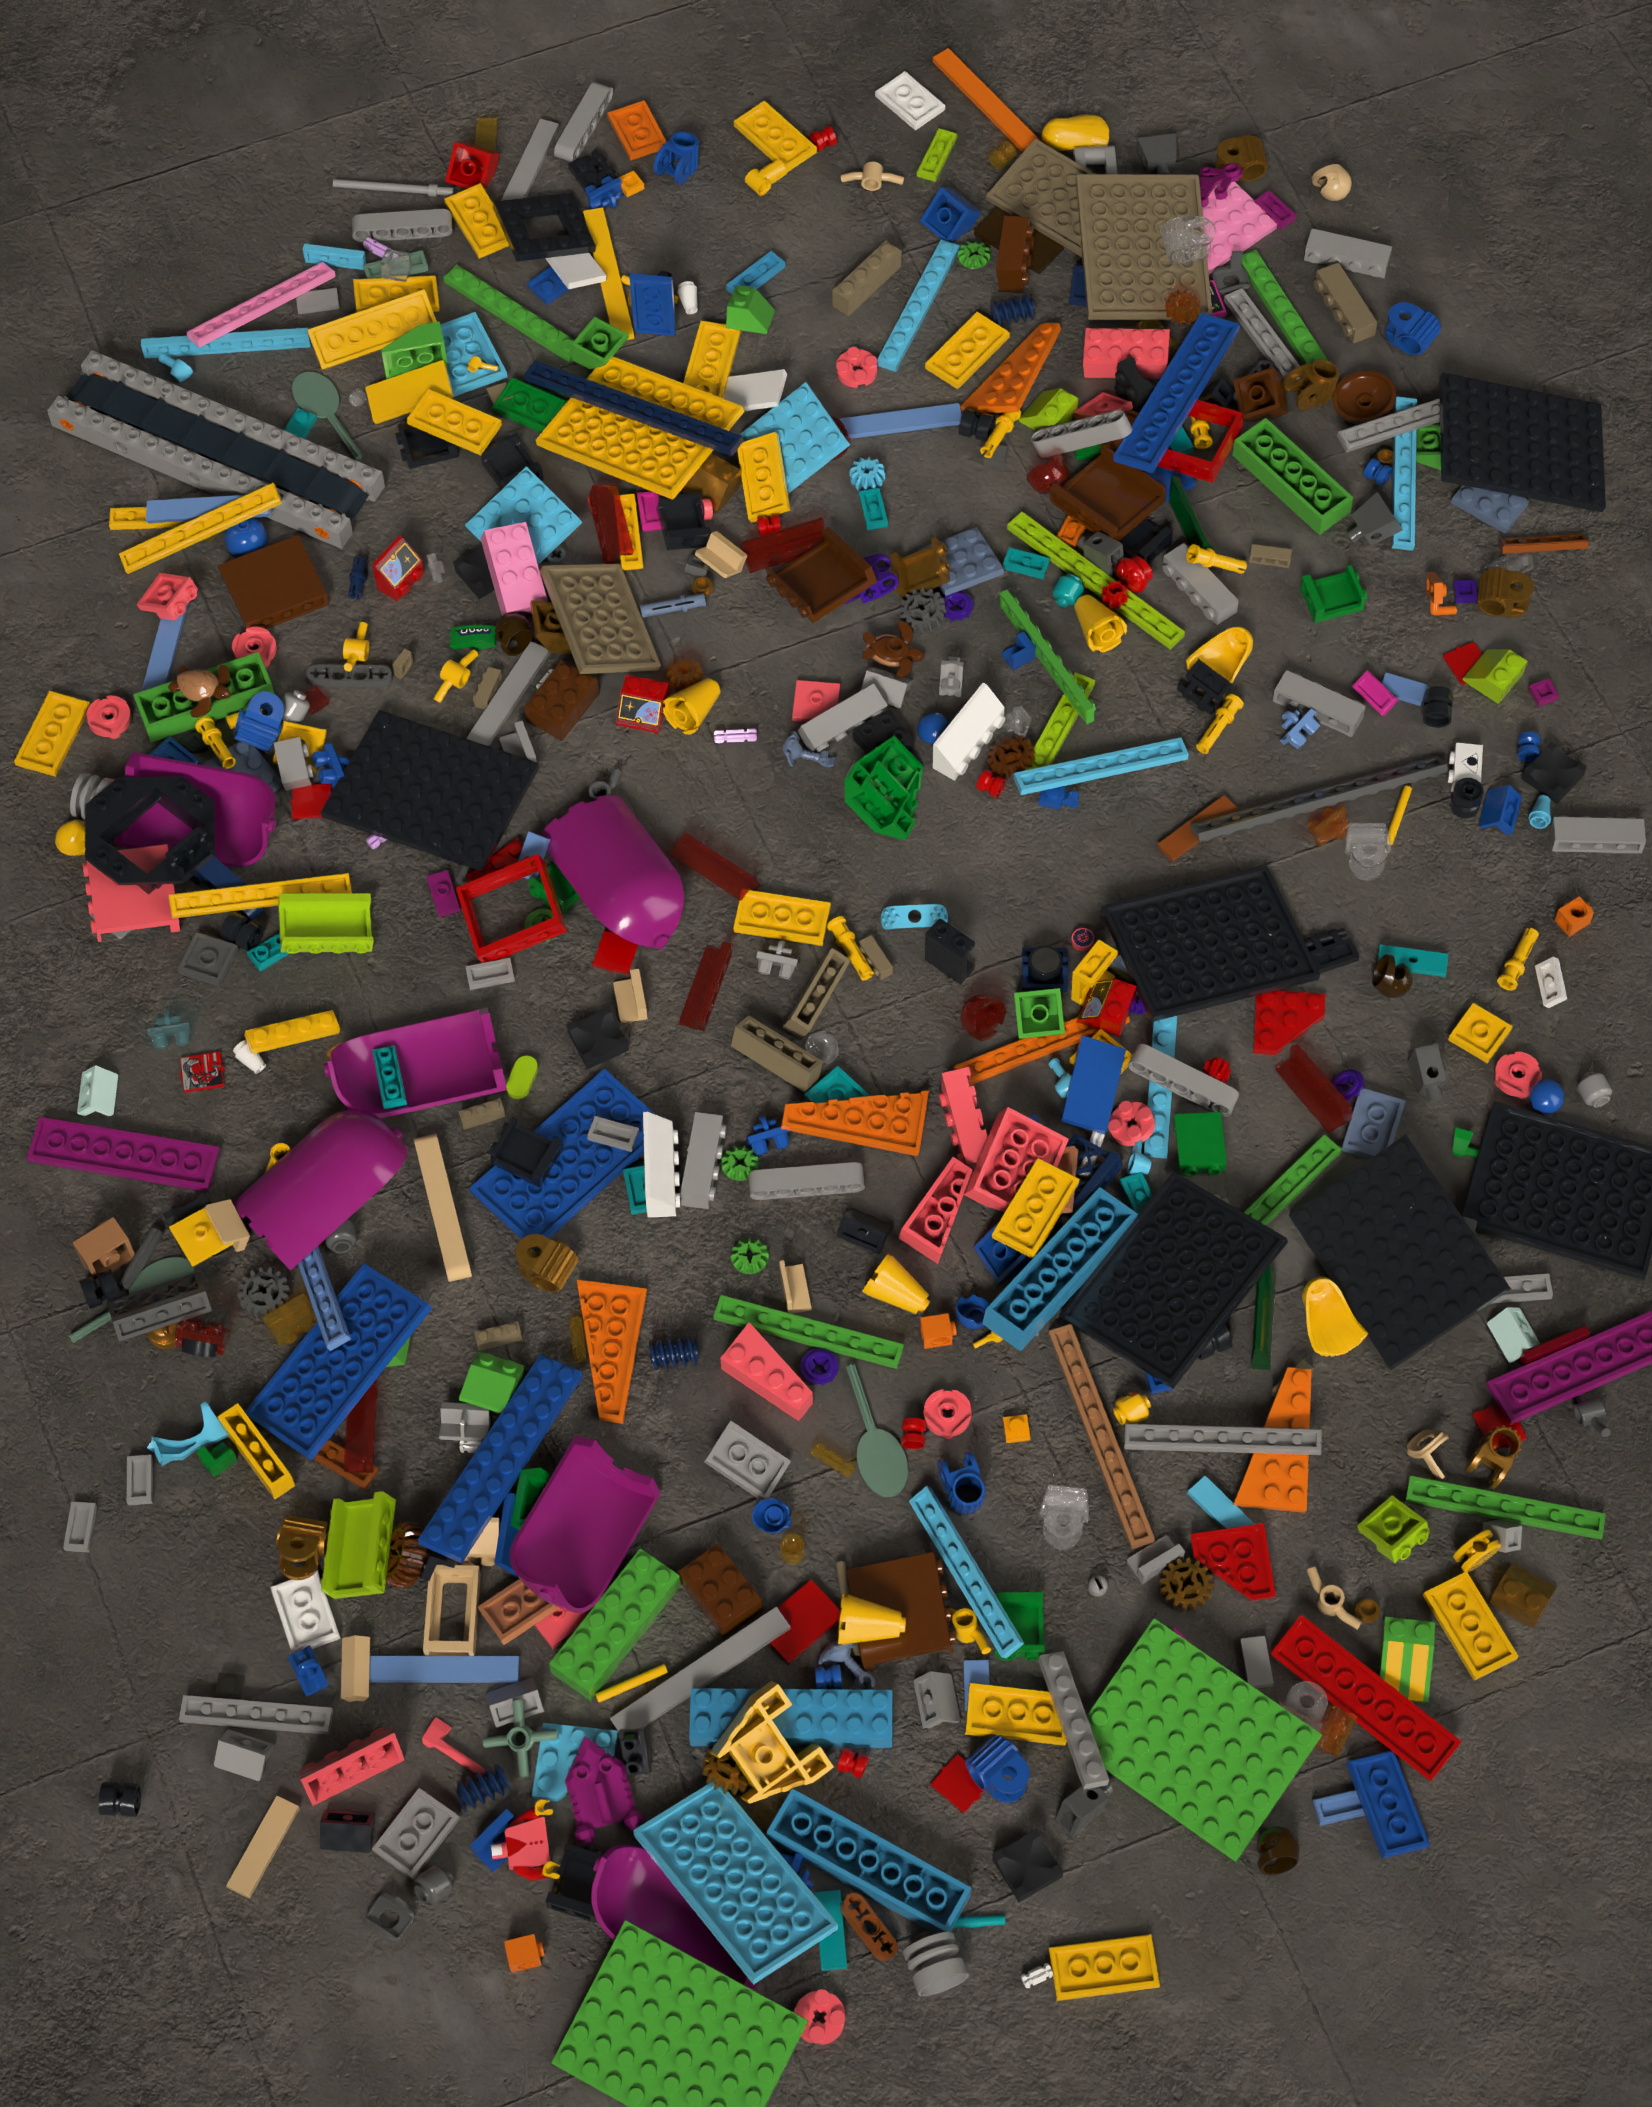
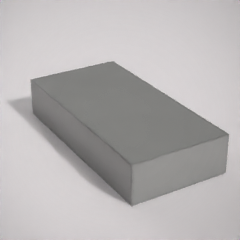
M337 288L307 291L296 297L298 314L339 309Z
M510 958L465 966L470 990L515 982Z
M595 1116L587 1138L593 1142L632 1152L639 1135V1128Z
M152 1455L127 1456L126 1502L128 1505L153 1504Z
M71 1501L63 1545L65 1551L89 1553L97 1511L96 1503Z
M1265 1636L1240 1639L1247 1683L1256 1689L1273 1687L1274 1682Z

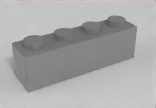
M1311 229L1304 261L1327 266L1339 262L1344 270L1385 278L1392 246Z
M1183 543L1164 555L1162 569L1168 577H1171L1176 582L1177 587L1190 597L1191 602L1200 607L1205 617L1218 625L1237 613L1239 600L1208 568L1203 567L1199 563L1190 564L1187 562L1186 553L1188 547Z
M1288 670L1285 671L1276 686L1273 696V702L1293 711L1297 710L1301 715L1306 714L1312 708L1316 712L1313 718L1317 722L1350 737L1354 735L1361 723L1366 708L1365 705L1357 700L1349 699L1337 691L1327 689L1317 682H1312L1303 678L1298 673H1292Z
M873 683L801 725L797 733L809 751L815 752L817 750L820 753L830 746L828 743L836 740V742L843 740L848 736L847 732L883 713L888 705Z
M1559 816L1553 818L1550 828L1553 852L1642 854L1646 843L1644 819H1637L1635 817L1592 818L1590 816Z
M695 1112L680 1193L681 1206L709 1209L710 1201L715 1200L716 1187H713L714 1180H718L720 1166H717V1160L722 1159L723 1145H720L721 1138L725 1139L727 1133V1125L723 1124L722 1115Z

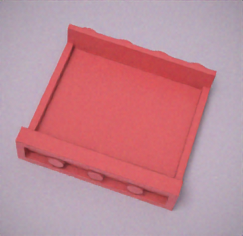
M165 844L117 851L148 874L166 858L168 846ZM88 861L82 864L84 877H89V882H85L87 896H92V901H88L89 915L94 914L95 920H90L92 934L97 933L98 942H101V934L166 925H170L171 932L180 931L179 918L172 919L168 899L170 894H175L173 884H163L159 889L156 888L148 894L137 885H117Z

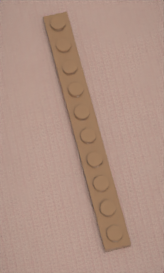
M1069 1324L1050 1330L1048 1332L1050 1341L1130 1548L1132 1550L1154 1543V1535L1073 1327Z

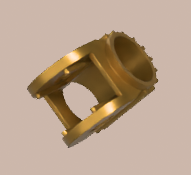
M1245 135L1239 138H1229L1222 141L1217 147L1218 161L1216 162L1215 169H1223L1226 165L1232 163L1238 164L1242 169L1243 175L1235 182L1255 181L1268 171L1263 144L1257 136Z
M1326 359L1316 360L1311 364H1305L1292 370L1284 379L1283 387L1287 392H1297L1296 405L1300 410H1308L1324 405L1332 399L1340 375L1338 372L1339 368L1336 367V364Z
M1504 568L1484 570L1479 581L1478 609L1487 615L1495 617L1515 618L1522 616L1529 608V598L1534 590L1533 581L1522 572L1508 571ZM1515 583L1520 584L1522 589L1514 587Z
M540 1234L525 1236L518 1242L515 1250L519 1272L522 1277L530 1281L537 1288L548 1292L559 1293L579 1261L576 1253L563 1242L556 1239L551 1240Z
M1504 1425L1489 1430L1488 1433L1484 1434V1438L1480 1440L1481 1445L1475 1449L1464 1471L1469 1474L1473 1469H1477L1480 1462L1495 1471L1489 1480V1487L1496 1489L1512 1466L1513 1459L1522 1450L1520 1447L1523 1443L1520 1441L1521 1436H1518L1516 1433L1517 1430H1512L1511 1426L1506 1428ZM1494 1434H1502L1509 1440L1510 1452L1506 1457L1494 1451L1492 1447Z
M291 1515L284 1519L276 1539V1546L280 1554L279 1567L284 1576L292 1580H304L316 1573L322 1556L325 1557L329 1529L327 1522ZM306 1561V1564L302 1567L292 1565V1562Z

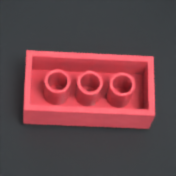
M1086 328L1083 358L1084 378H1116L1115 373L1117 372L1118 362L1132 356L1136 361L1137 371L1144 379H1161L1169 366L1170 329Z

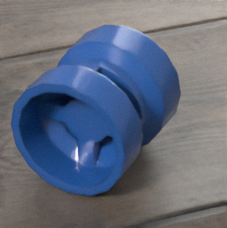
M1373 458L1366 466L1363 477L1369 480L1373 479L1377 485L1383 487L1389 480L1393 468L1388 465L1384 466L1379 460Z
M1523 732L1518 736V745L1520 746L1518 748V759L1524 762H1533L1540 755L1538 746L1540 745L1541 737L1539 734Z
M840 1664L832 1665L827 1670L823 1666L815 1667L817 1689H827L828 1686L833 1689H842Z

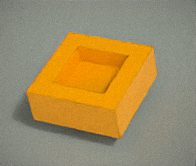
M634 170L619 177L622 181V191L626 197L644 189V183Z
M1027 1414L1003 1417L1006 1443L1030 1441Z

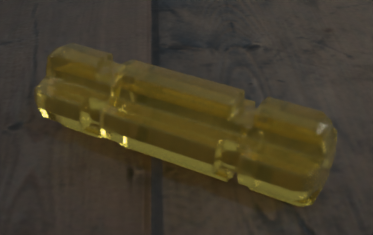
M579 1316L569 1318L574 1361L584 1362L587 1360L582 1319Z
M821 1443L814 1445L811 1451L814 1457L823 1459L822 1462L836 1471L841 1470V1474L848 1478L853 1475L856 1469L854 1464L849 1461L845 1462L843 1457L832 1450H826V1447Z

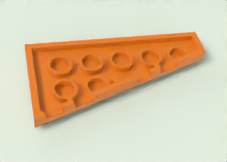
M1040 323L960 406L962 413L965 408L976 410L978 413L1019 412L1062 330L1060 324Z
M929 1090L916 1094H909L907 1092L895 1096L876 1095L849 1098V1100L837 1101L835 1099L823 1103L785 1104L781 1129L918 1156Z
M577 1280L599 1420L624 1424L647 1298V1289Z
M1287 1367L1264 1427L1310 1429L1311 1369ZM1253 1453L1233 1505L1305 1513L1307 1511L1309 1455Z

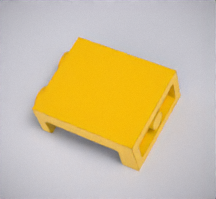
M1101 940L1095 943L1072 973L1071 1000L1083 1006L1089 989L1097 981L1115 979V975L1106 969L1117 957V950Z

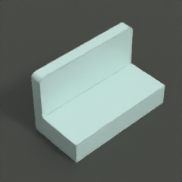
M96 1065L82 1072L77 1114L85 1117L97 1111L104 1115L112 1116L114 1114L118 1074Z
M1507 1307L1487 1323L1510 1363L1519 1359L1524 1351L1540 1345L1520 1308Z

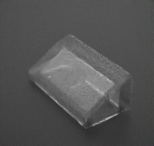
M1528 552L1508 553L1484 566V569L1487 571L1492 568H1504L1508 571L1526 573L1534 568L1532 554Z

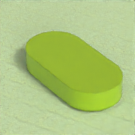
M522 1056L516 1060L506 1083L507 1093L511 1098L522 1099L529 1094L538 1073V1064L533 1057Z

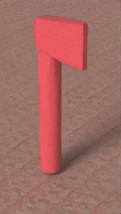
M435 1717L422 1737L423 1744L428 1748H437L474 1774L479 1772L485 1777L486 1768L442 1740L452 1727Z

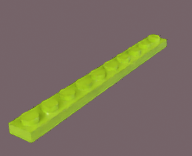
M1022 511L1008 523L1007 529L1044 557L1050 558L1052 563L1067 574L1080 578L1082 580L1081 584L1102 599L1103 587L1109 585L1110 581L1117 582ZM1129 590L1127 593L1128 602L1121 605L1120 609L1114 608L1170 650L1185 637L1184 630Z

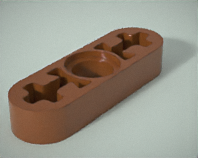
M848 1894L841 1901V1913L876 1959L880 1961L890 1960L898 1950L896 1940L860 1894ZM851 1903H857L856 1909H849L848 1906ZM864 1912L866 1915L858 1921L856 1918ZM868 1920L874 1924V1933L869 1934L863 1929L864 1921ZM880 1933L881 1937L874 1942L872 1939ZM888 1944L890 1948L882 1952L880 1949L882 1945Z

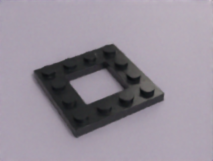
M572 193L493 202L494 212L516 262L595 252L596 245ZM558 215L566 235L530 239L522 219Z

